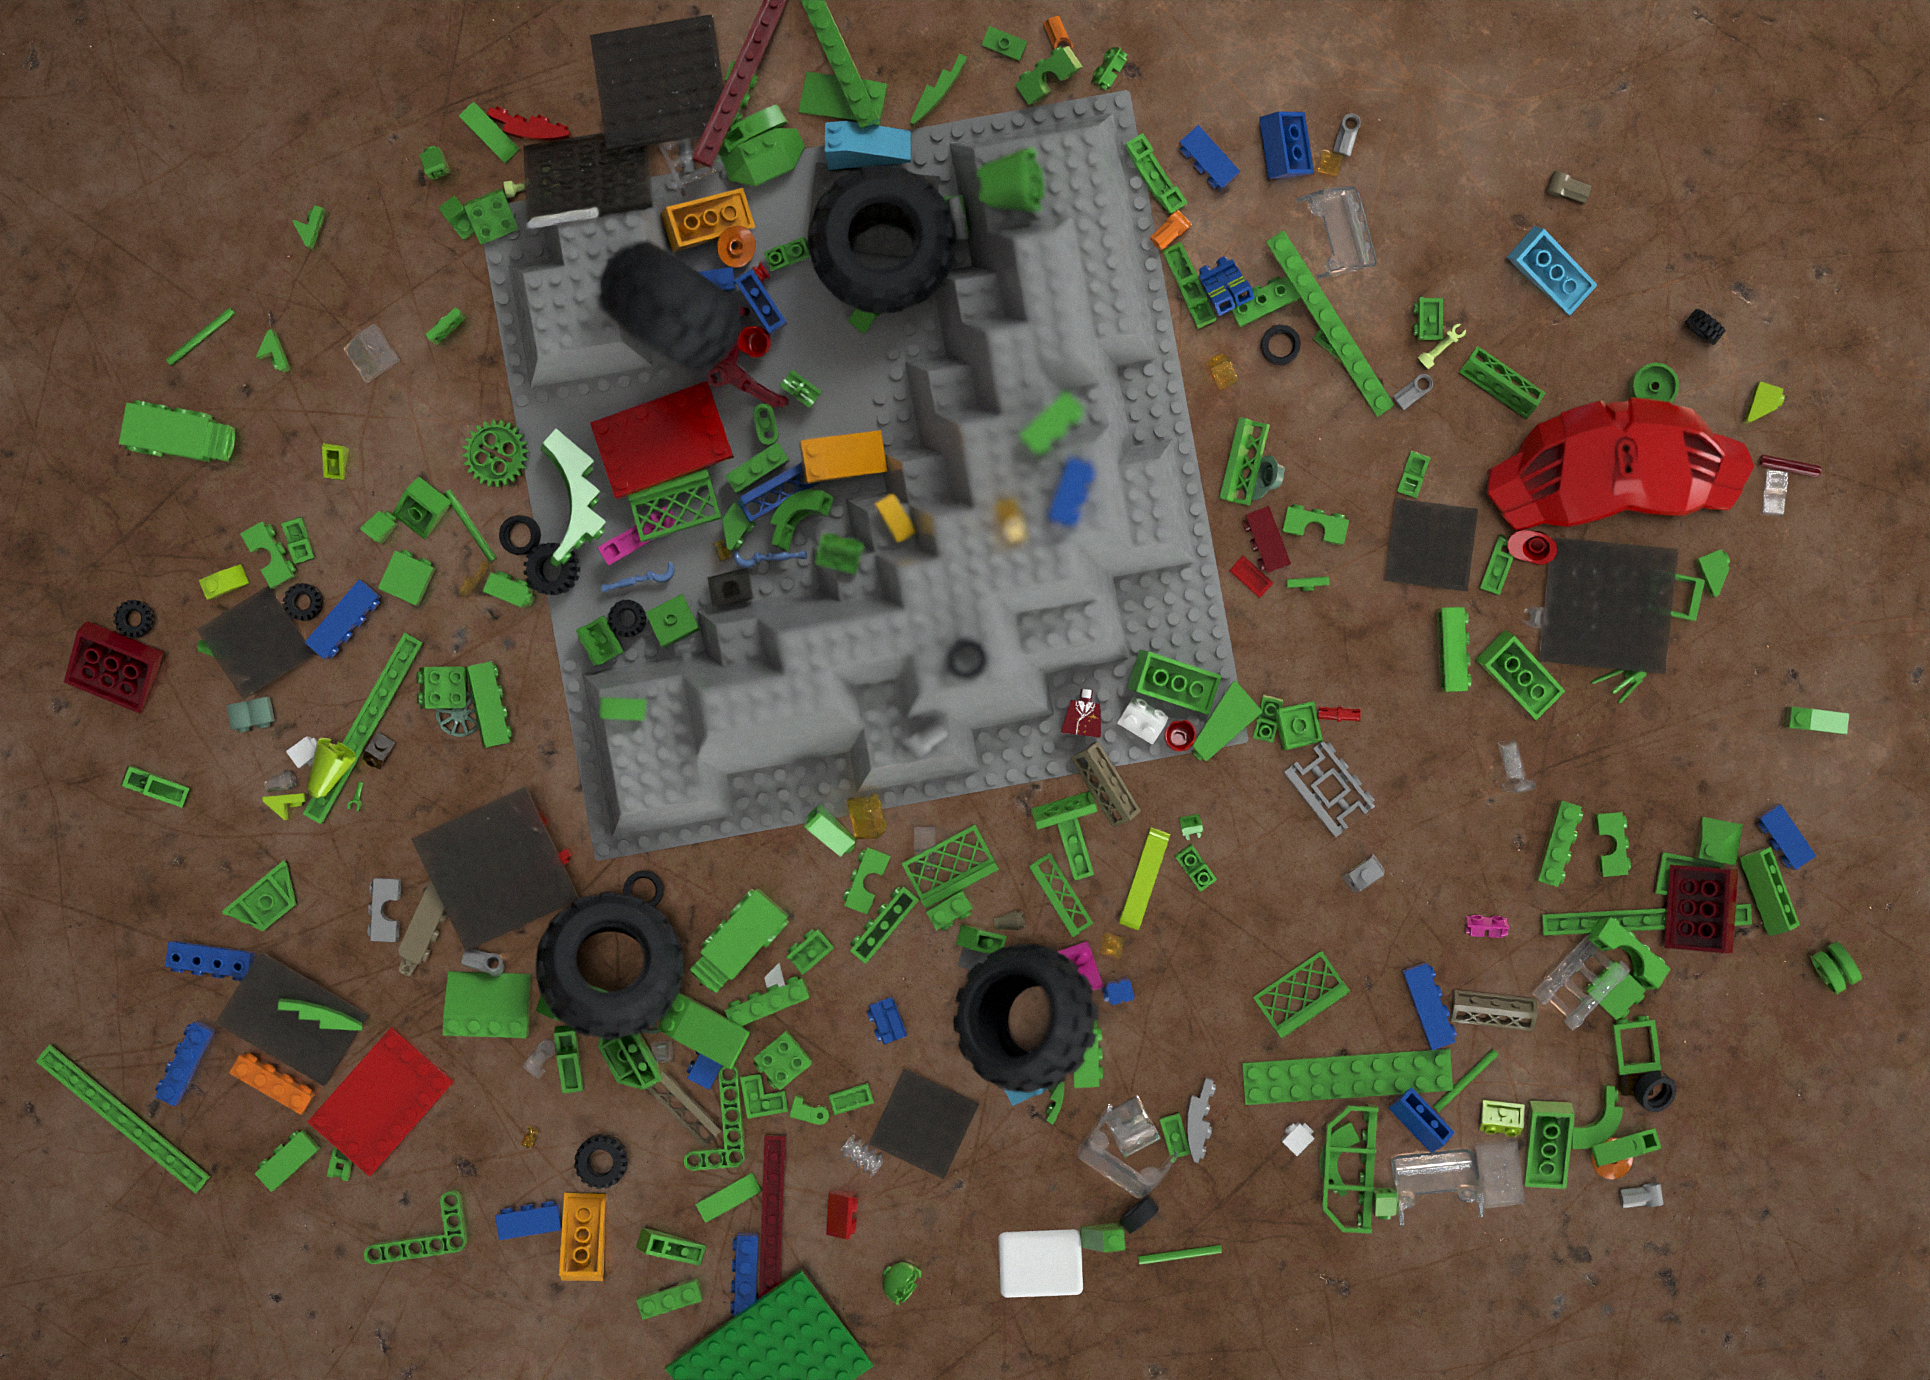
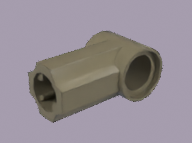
M1553 171L1546 191L1558 197L1565 196L1586 203L1591 186L1571 179V176L1565 173Z

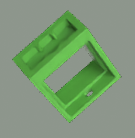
M1657 569L1652 570V573L1648 574L1646 585H1649L1648 592L1644 593L1642 598L1643 611L1696 621L1705 580ZM1658 577L1692 584L1686 613L1652 606Z
M1646 1015L1638 1016L1634 1021H1628V1018H1623L1622 1020H1616V1023H1610L1617 1074L1624 1075L1661 1070L1656 1022L1654 1019H1649V1016ZM1649 1026L1653 1060L1624 1064L1620 1030Z

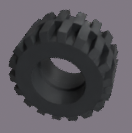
M542 543L538 545L539 547H534L531 549L532 553L527 554L526 558H528V561H524L523 565L526 566V570H523V573L528 577L525 579L526 582L531 583L530 587L541 594L560 595L561 593L568 592L569 588L575 586L574 581L579 579L577 572H580V567H577V564L580 562L579 559L574 557L576 555L574 551H571L570 554L572 556L565 564L561 562L559 577L554 581H549L543 574V564L546 559L554 555L561 544Z
M602 1134L592 1136L583 1142L574 1157V1168L577 1170L576 1175L580 1176L581 1182L587 1183L588 1187H596V1189L609 1188L615 1185L627 1170V1150H624V1145L620 1144L615 1137L611 1138L607 1134L605 1136ZM604 1150L611 1155L613 1167L609 1172L598 1173L592 1169L589 1158L594 1151Z

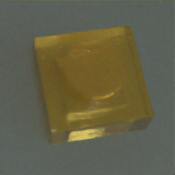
M1324 149L1318 171L1338 176L1344 155Z

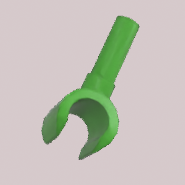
M358 782L354 799L348 803L349 810L353 802L358 805L356 812L362 807L360 794L363 783Z

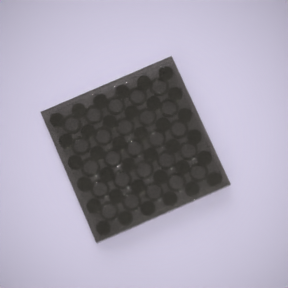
M712 14L590 35L608 152L702 136L724 88Z
M646 125L523 146L526 222L528 229L654 208Z
M1552 537L1557 546V554L1549 562L1539 662L1665 674L1679 549Z
M526 786L411 839L465 951L580 899Z

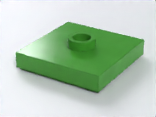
M455 307L446 316H443L425 336L438 345L466 319V315Z
M683 594L645 612L663 649L700 630Z
M1314 701L1274 710L1283 750L1323 741Z

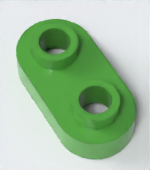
M759 404L753 410L757 435L763 444L772 445L779 438L774 411L768 404ZM762 411L768 413L766 418L760 417ZM767 431L772 432V437L770 439L765 438V433Z

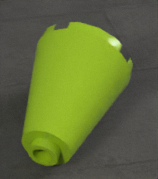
M319 738L316 744L307 783L309 794L316 798L325 797L356 760L354 751L340 742H337L336 745L330 743L332 739Z

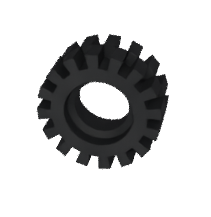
M1697 308L1685 321V324L1689 329H1692L1693 333H1696L1698 337L1712 345L1716 344L1726 331L1721 326L1722 324L1717 322L1715 318H1712L1710 314H1706L1705 311Z
M297 583L294 586H290L289 590L284 593L283 607L286 609V613L293 619L301 621L311 620L322 609L321 603H323V599H321V593L310 584ZM300 594H306L310 598V606L305 610H300L295 605L296 597Z
M624 599L616 602L610 608V613H608V624H610L611 630L622 637L636 636L643 631L642 629L646 625L647 617L645 610L639 603L633 600ZM625 610H630L635 615V622L628 627L623 626L619 621L620 614Z
M127 600V602H122L120 607L117 606V612L113 615L115 616V620H113L114 624H116L115 628L127 637L144 636L143 634L149 632V628L153 627V611L142 601ZM131 611H137L141 615V622L136 627L129 626L126 621V616Z

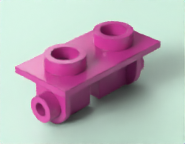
M1466 916L1467 926L1465 927V934H1469V936L1484 937L1485 930H1488V937L1503 938L1508 936V929L1510 927L1507 918L1502 916Z

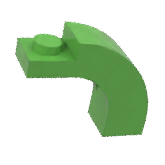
M813 489L802 490L789 496L780 504L770 523L776 526L771 544L780 550L789 551L798 523L810 515L828 517L834 497L824 491Z
M1603 1084V1108L1595 1122L1585 1126H1573L1572 1149H1587L1602 1144L1615 1133L1623 1114V1107L1615 1105V1102H1618V1090H1615V1086Z
M1350 1121L1337 1126L1331 1131L1330 1146L1350 1147L1360 1142ZM1326 1138L1321 1145L1318 1157V1166L1322 1180L1324 1176ZM1330 1151L1329 1180L1332 1179L1329 1184H1344L1337 1169L1338 1158L1342 1152ZM1332 1189L1333 1193H1338L1340 1197L1348 1194L1347 1190Z

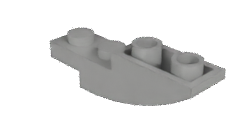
M1204 1077L1199 1096L1191 1094L1188 1103L1187 1139L1195 1163H1199V1159L1204 1158L1206 1152L1204 1142L1205 1139L1210 1138L1212 1127L1209 1126L1210 1122L1203 1119V1116L1207 1117L1210 1105L1207 1104L1209 1096L1213 1097L1216 1085L1213 1084L1214 1080L1208 1077Z

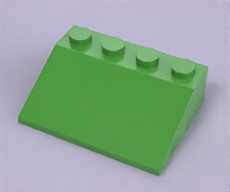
M448 971L443 1014V1035L506 1038L529 1037L531 974L502 973L500 976L493 977L486 972Z

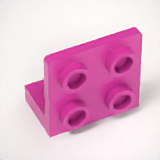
M1088 941L1058 951V953L1064 954L1078 966L1079 973L1085 975L1093 990L1103 987Z

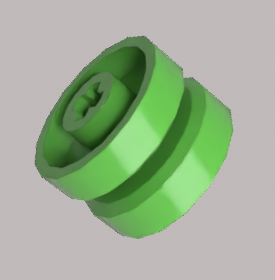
M1647 364L1632 375L1628 387L1630 398L1673 402L1679 390L1678 377L1673 369L1665 364ZM1652 383H1653V386H1656V387H1657L1656 390L1652 389V387H1651Z
M1838 941L1827 946V954L1819 951L1811 956L1812 963L1821 979L1835 995L1846 990L1845 981L1850 985H1854L1862 980L1855 962Z

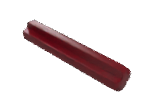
M1761 455L1759 465L1813 477H1819L1821 474V466L1769 455Z

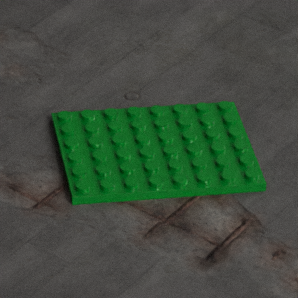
M800 1269L665 1366V1370L673 1380H855L874 1365Z

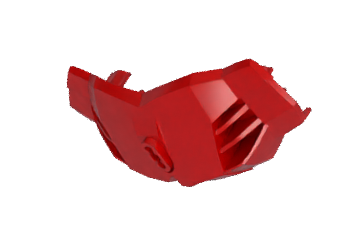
M1631 397L1628 401L1604 403L1600 400L1561 412V415L1537 424L1522 442L1517 454L1487 470V494L1503 513L1501 514L1503 518L1516 531L1543 523L1570 527L1603 519L1624 510L1659 515L1685 516L1701 508L1731 510L1743 492L1742 488L1753 471L1754 464L1745 443L1713 433L1704 419L1692 408L1673 405L1667 401ZM1623 445L1629 447V451L1626 454L1622 450ZM1626 465L1631 468V473L1629 474L1624 471Z

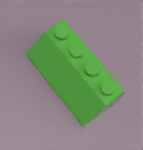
M1465 607L1437 609L1440 691H1468V687H1471V674H1467V666H1470V653H1466V645H1469L1470 639L1469 632L1466 633L1465 624L1469 623L1468 612H1465Z

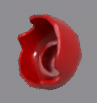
M749 326L739 333V349L749 357H762L770 350L772 341L768 331L764 328Z
M1185 719L1173 721L1165 729L1164 739L1166 745L1176 752L1189 750L1196 739L1194 725Z

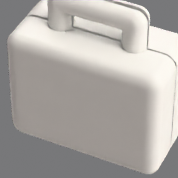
M1078 1230L1003 1232L999 1235L1000 1293L1003 1297L1078 1295L1082 1292L1081 1234Z

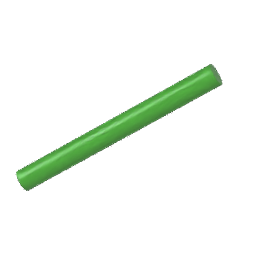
M231 307L166 359L168 364L172 366L233 316L235 312Z
M451 489L444 493L445 497L451 501V506L491 563L496 559V556Z
M1492 1049L1453 1087V1091H1449L1433 1107L1440 1112L1499 1054Z
M1221 1245L1138 1256L1139 1265L1219 1254L1222 1251Z

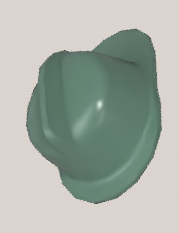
M1266 455L1262 457L1252 500L1262 498L1269 490H1274L1282 484L1285 467L1279 465L1273 456ZM1252 470L1249 472L1245 480L1251 476ZM1243 487V491L1246 496L1247 491L1245 487Z

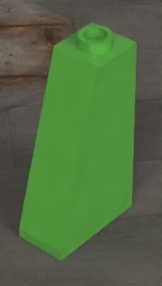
M1236 681L1230 683L1192 745L1194 750L1191 752L1199 761L1201 759L1204 761L1209 760L1263 712Z

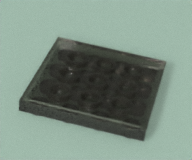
M1395 498L1384 581L1467 592L1478 509Z
M269 586L197 629L243 700L315 655L311 648L304 643L305 639Z
M904 1068L869 1144L944 1179L979 1103Z

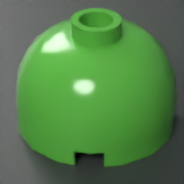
M900 1262L892 1267L888 1266L882 1274V1277H884L882 1289L885 1295L897 1305H900L899 1301L905 1302L915 1290L917 1284L914 1282L917 1277L921 1278L922 1271L907 1262Z

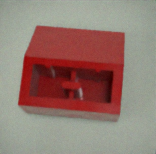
M829 1191L826 1235L850 1239L851 1234H855L857 1219L853 1218V1213L857 1212L858 1198H854V1192Z

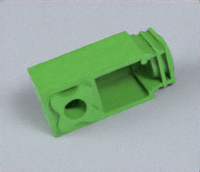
M134 400L133 404L126 403L119 444L124 445L125 450L162 457L164 453L210 462V459L229 462L235 443V427L217 423V421L212 419L211 415L180 408H174V411H171V408L164 405Z
M759 888L755 891L751 889L729 913L730 920L728 922L722 921L701 945L703 948L700 952L702 956L690 968L691 973L713 992L717 993L727 980H733L762 946L768 947L789 923L787 920L789 914Z

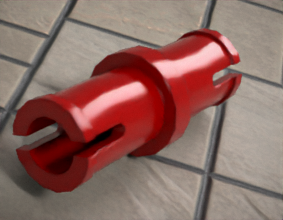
M1319 706L1318 720L1360 722L1361 708Z

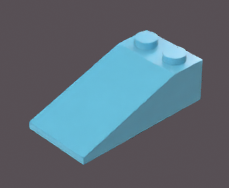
M857 122L825 123V156L828 170L911 163V131L870 125L862 130Z
M1534 226L1507 256L1521 273L1569 316L1597 286L1591 277L1543 228Z

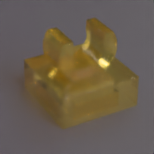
M1104 933L1100 953L1120 958L1125 937Z

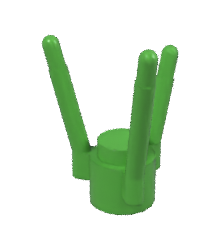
M1636 662L1634 665L1628 663L1620 669L1592 680L1591 683L1601 682L1626 671L1624 674L1626 680L1612 690V693L1615 694L1628 683L1632 684L1618 700V703H1622L1635 687L1643 682L1642 679L1646 676V672L1639 663Z

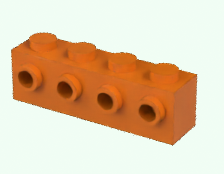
M243 1053L238 1056L229 1074L300 1115L307 1111L316 1095L311 1092L312 1089L304 1084H297L291 1076L275 1071V1067L259 1062L258 1058L250 1053Z

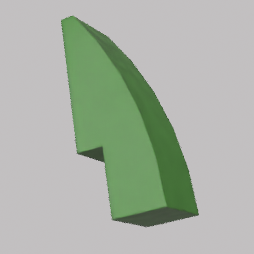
M474 101L459 115L505 164L520 150Z
M131 765L127 766L121 781V786L181 808L190 789Z
M567 1025L556 1026L554 1038L562 1094L583 1091L577 1032Z
M752 1172L698 1201L695 1205L706 1223L758 1194L762 1189Z

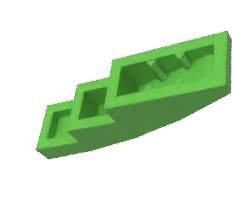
M959 53L951 72L942 70L935 88L926 85L911 118L910 126L915 127L944 99L966 64V56Z
M1179 242L1162 250L1197 328L1199 329L1217 321L1182 243Z
M279 998L278 1010L299 1011V1019L320 1020V1029L362 1030V1022L340 1011L302 1000Z

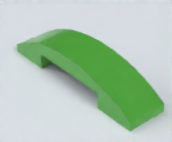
M1143 133L1125 144L1131 160L1144 183L1169 214H1172L1188 203L1177 185L1174 187L1152 153L1154 149Z

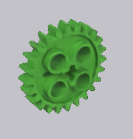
M493 419L490 425L487 421H484V428L476 425L478 432L470 431L473 436L472 439L465 438L469 442V446L465 445L462 447L468 450L467 453L462 454L463 457L468 458L464 465L471 466L467 472H475L473 479L480 478L481 484L487 481V485L492 487L495 482L496 487H500L502 481L504 485L508 486V479L516 482L514 475L522 476L520 469H527L523 462L530 461L529 458L525 457V454L529 453L530 450L524 449V446L529 443L522 441L525 435H517L519 428L515 427L512 429V423H508L505 426V421L500 420L497 425V421ZM494 434L496 440L494 444L489 445L487 441L488 436ZM509 443H512L514 446L511 454L506 452V446ZM483 444L492 450H497L498 453L511 458L512 462L510 463L501 457H496L493 453L480 448V445ZM481 453H485L487 457L483 464L478 459ZM503 462L505 465V469L503 472L499 473L497 471V465L498 463Z

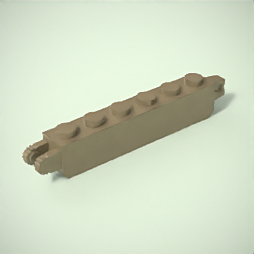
M469 830L462 832L457 842L446 844L399 946L398 953L402 960L398 972L410 977L416 967L422 964L423 961L426 962L430 956L431 950H429L431 942H436L440 933L437 929L440 923L444 924L448 916V912H446L449 904L452 905L456 899L457 894L454 892L457 885H462L466 876L463 872L466 866L470 867L474 859L472 855L474 850L470 849L475 836Z

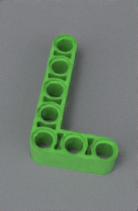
M736 1065L732 1067L734 1077L731 1079H727L723 1075V1071L726 1069L725 1066H722L719 1071L724 1147L690 1150L684 1157V1165L689 1170L738 1167L745 1159L739 1071ZM727 1089L735 1091L736 1097L734 1099L726 1098L725 1091ZM728 1110L736 1111L738 1115L736 1120L727 1118L726 1113ZM730 1131H736L739 1134L737 1141L729 1139L728 1133ZM731 1152H738L741 1160L738 1162L732 1161L730 1159ZM712 1153L718 1154L720 1162L712 1163L709 1160V1155ZM696 1155L699 1158V1164H690L688 1157Z
M448 1190L440 1199L444 1233L373 1243L364 1251L365 1261L369 1264H379L461 1251L468 1241L461 1194L456 1190ZM447 1195L455 1197V1205H449L446 1202ZM450 1216L458 1218L459 1224L457 1226L450 1224ZM454 1236L461 1239V1246H455L452 1243ZM432 1240H439L441 1248L434 1249L431 1244ZM413 1242L420 1245V1252H414L411 1249ZM391 1246H397L400 1249V1254L393 1255L390 1251ZM370 1249H377L379 1251V1258H373L370 1255Z

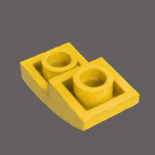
M893 493L875 503L880 516L887 524L897 543L916 533L908 516Z

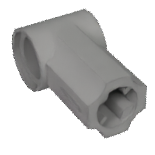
M1353 113L1347 114L1341 121L1333 152L1337 155L1350 157L1358 129L1361 125L1358 115ZM1353 120L1356 127L1354 129L1347 128L1345 121Z
M1421 374L1397 392L1393 398L1405 410L1432 389L1433 380L1429 375ZM1420 378L1428 381L1427 389L1422 390L1418 387L1417 382Z
M936 721L921 733L918 732L909 738L904 744L914 759L917 760L930 751L932 746L945 739L948 733L941 723Z
M467 947L462 956L461 964L463 966L486 972L493 977L500 976L504 972L505 966L502 958L496 953L489 954ZM492 962H499L496 968H489Z
M1649 1183L1642 1185V1187L1621 1189L1620 1200L1622 1207H1656L1663 1205L1661 1183Z

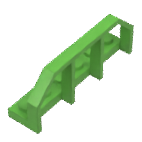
M1367 1104V1106L1348 1105L1326 1125L1322 1209L1342 1232L1372 1233L1371 1216L1374 1192L1377 1112H1379V1108L1375 1104ZM1351 1110L1363 1111V1122H1366V1130H1362V1142L1365 1143V1148L1330 1146L1331 1128ZM1330 1151L1361 1153L1360 1162L1364 1163L1363 1172L1359 1174V1184L1363 1185L1328 1183ZM1328 1189L1362 1191L1358 1194V1205H1361V1213L1357 1214V1226L1360 1227L1343 1226L1327 1208Z

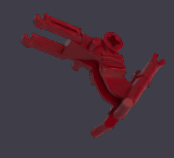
M740 307L742 316L750 314L748 308ZM738 338L728 355L708 372L707 380L713 387L732 384L739 390L749 393L773 408L789 405V400L786 396H781L761 385L747 371L736 364L739 356ZM721 372L723 381L717 382L718 377L715 374Z

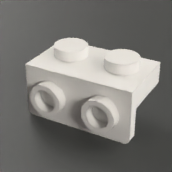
M1133 696L1117 724L1153 745L1163 730L1168 716L1161 710L1149 706L1143 699Z

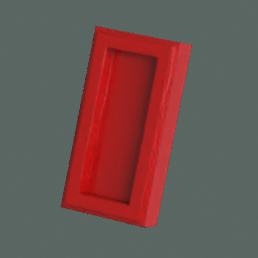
M1244 555L1229 570L1258 598H1261L1273 584Z

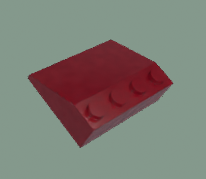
M86 621L76 633L64 683L141 714L158 673L164 652Z
M1670 865L1664 948L1733 953L1738 869Z

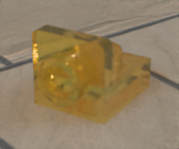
M1217 354L1206 362L1219 390L1238 382L1231 361L1226 354Z

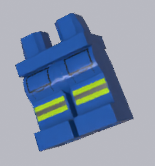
M1226 256L1219 258L1216 261L1217 267L1212 270L1206 265L1199 268V277L1203 289L1218 316L1236 308L1234 301L1237 306H1240L1255 298L1249 282L1245 280L1233 259L1229 260ZM1245 291L1247 292L1246 296L1238 298L1237 295ZM1228 301L1225 307H1219V304Z

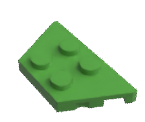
M283 860L226 907L222 913L261 931L269 928L296 905L287 862Z

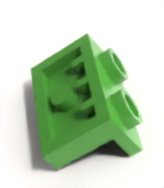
M832 533L823 534L819 543L815 564L856 575L864 544L859 543L856 539H844Z

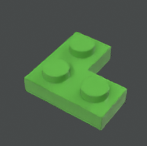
M761 1073L740 1077L747 1119L789 1111L785 1090L764 1093Z

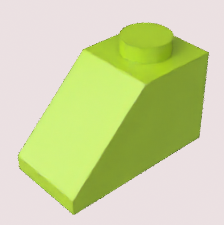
M1761 381L1757 382L1743 423L1748 424L1778 409V406L1781 407L1785 395L1782 394L1784 389Z
M242 564L198 580L207 600H214L250 584Z

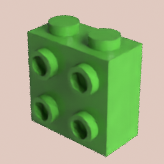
M402 549L399 552L395 550L378 589L419 606L436 568L431 566V561L422 557L420 561L412 558L413 553Z
M498 570L496 574L490 572L483 592L527 609L528 605L531 606L536 595L533 594L534 590L530 588V583L520 579L512 581L510 580L511 575Z
M961 889L926 910V914L936 930L941 928L944 931L953 925L952 921L959 917L962 920L969 916L973 906Z
M1614 960L1584 989L1615 1020L1625 1018L1630 1012L1629 1008L1633 1003L1638 1004L1644 998L1643 993L1646 991Z
M787 1030L753 1058L756 1061L753 1064L760 1073L764 1071L769 1077L767 1079L768 1083L774 1089L777 1087L779 1090L784 1088L813 1063Z

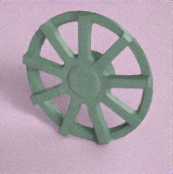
M467 691L466 695L470 698L464 708H452L451 710L436 709L438 725L451 736H467L478 728L477 721L468 716V714L475 713L474 709H467L468 705L472 702L471 693ZM439 712L448 713L450 717L441 722ZM454 720L451 731L443 726L447 722ZM465 720L475 724L469 731L465 725ZM459 722L463 727L464 733H454Z

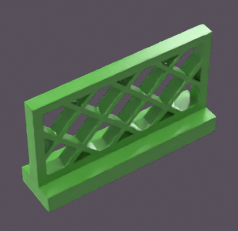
M707 469L628 495L641 542L722 519L711 477ZM708 486L709 494L706 499L696 495L700 488ZM682 493L690 495L686 505L676 501ZM694 498L703 502L698 512L689 508ZM662 499L670 501L665 511L656 507ZM674 504L683 508L678 518L669 514ZM708 504L714 508L716 514L707 517L701 513ZM646 505L650 507V510L644 517L638 514L636 507ZM654 510L663 514L658 524L649 520ZM687 510L696 515L693 521L688 523L681 520ZM667 516L676 520L673 527L668 529L661 526ZM647 522L656 526L651 534L644 535L642 529Z
M975 824L901 863L925 908L999 870ZM974 830L977 836L975 845L965 843V835ZM951 842L960 844L956 855L945 852L947 844ZM979 842L981 843L983 848L978 847ZM962 845L974 848L971 859L959 856ZM976 849L984 851L988 859L981 863L974 861ZM936 852L941 854L938 865L926 862L930 853ZM944 855L955 858L952 869L941 866ZM958 859L969 862L966 871L960 872L955 870ZM915 861L923 864L920 874L912 873L907 865ZM925 865L937 868L934 879L922 876ZM939 869L951 872L949 880L945 882L936 880ZM913 876L918 877L917 882L915 881ZM921 879L932 882L930 890L924 893L919 888Z
M1320 951L1253 998L1279 1037L1283 1039L1348 995L1350 990L1324 953ZM1320 957L1325 962L1324 972L1312 970L1313 962ZM1310 964V969H1305ZM1327 967H1328L1329 970L1332 972V974H1331V973H1326V972H1327ZM1300 970L1309 972L1307 984L1295 982L1296 973ZM1311 973L1323 975L1321 987L1309 984ZM1326 975L1335 977L1339 985L1333 989L1324 987ZM1293 976V980H1292V981L1287 980V979H1289L1290 977ZM1281 983L1292 984L1290 996L1278 993ZM1294 984L1306 986L1304 998L1292 996ZM1276 987L1275 993L1269 992ZM1309 987L1321 989L1318 999H1307ZM1323 990H1327V991H1328L1327 993H1325L1324 995H1322V994H1323ZM1265 994L1275 995L1273 1007L1264 1006L1259 998ZM1277 996L1289 998L1287 1010L1275 1008ZM1291 999L1304 1001L1302 1010L1299 1012L1289 1011ZM1306 1002H1312L1311 1004L1305 1007ZM1266 1009L1272 1010L1271 1016ZM1274 1010L1286 1012L1285 1021L1278 1026L1273 1020ZM1289 1013L1294 1014L1288 1019Z

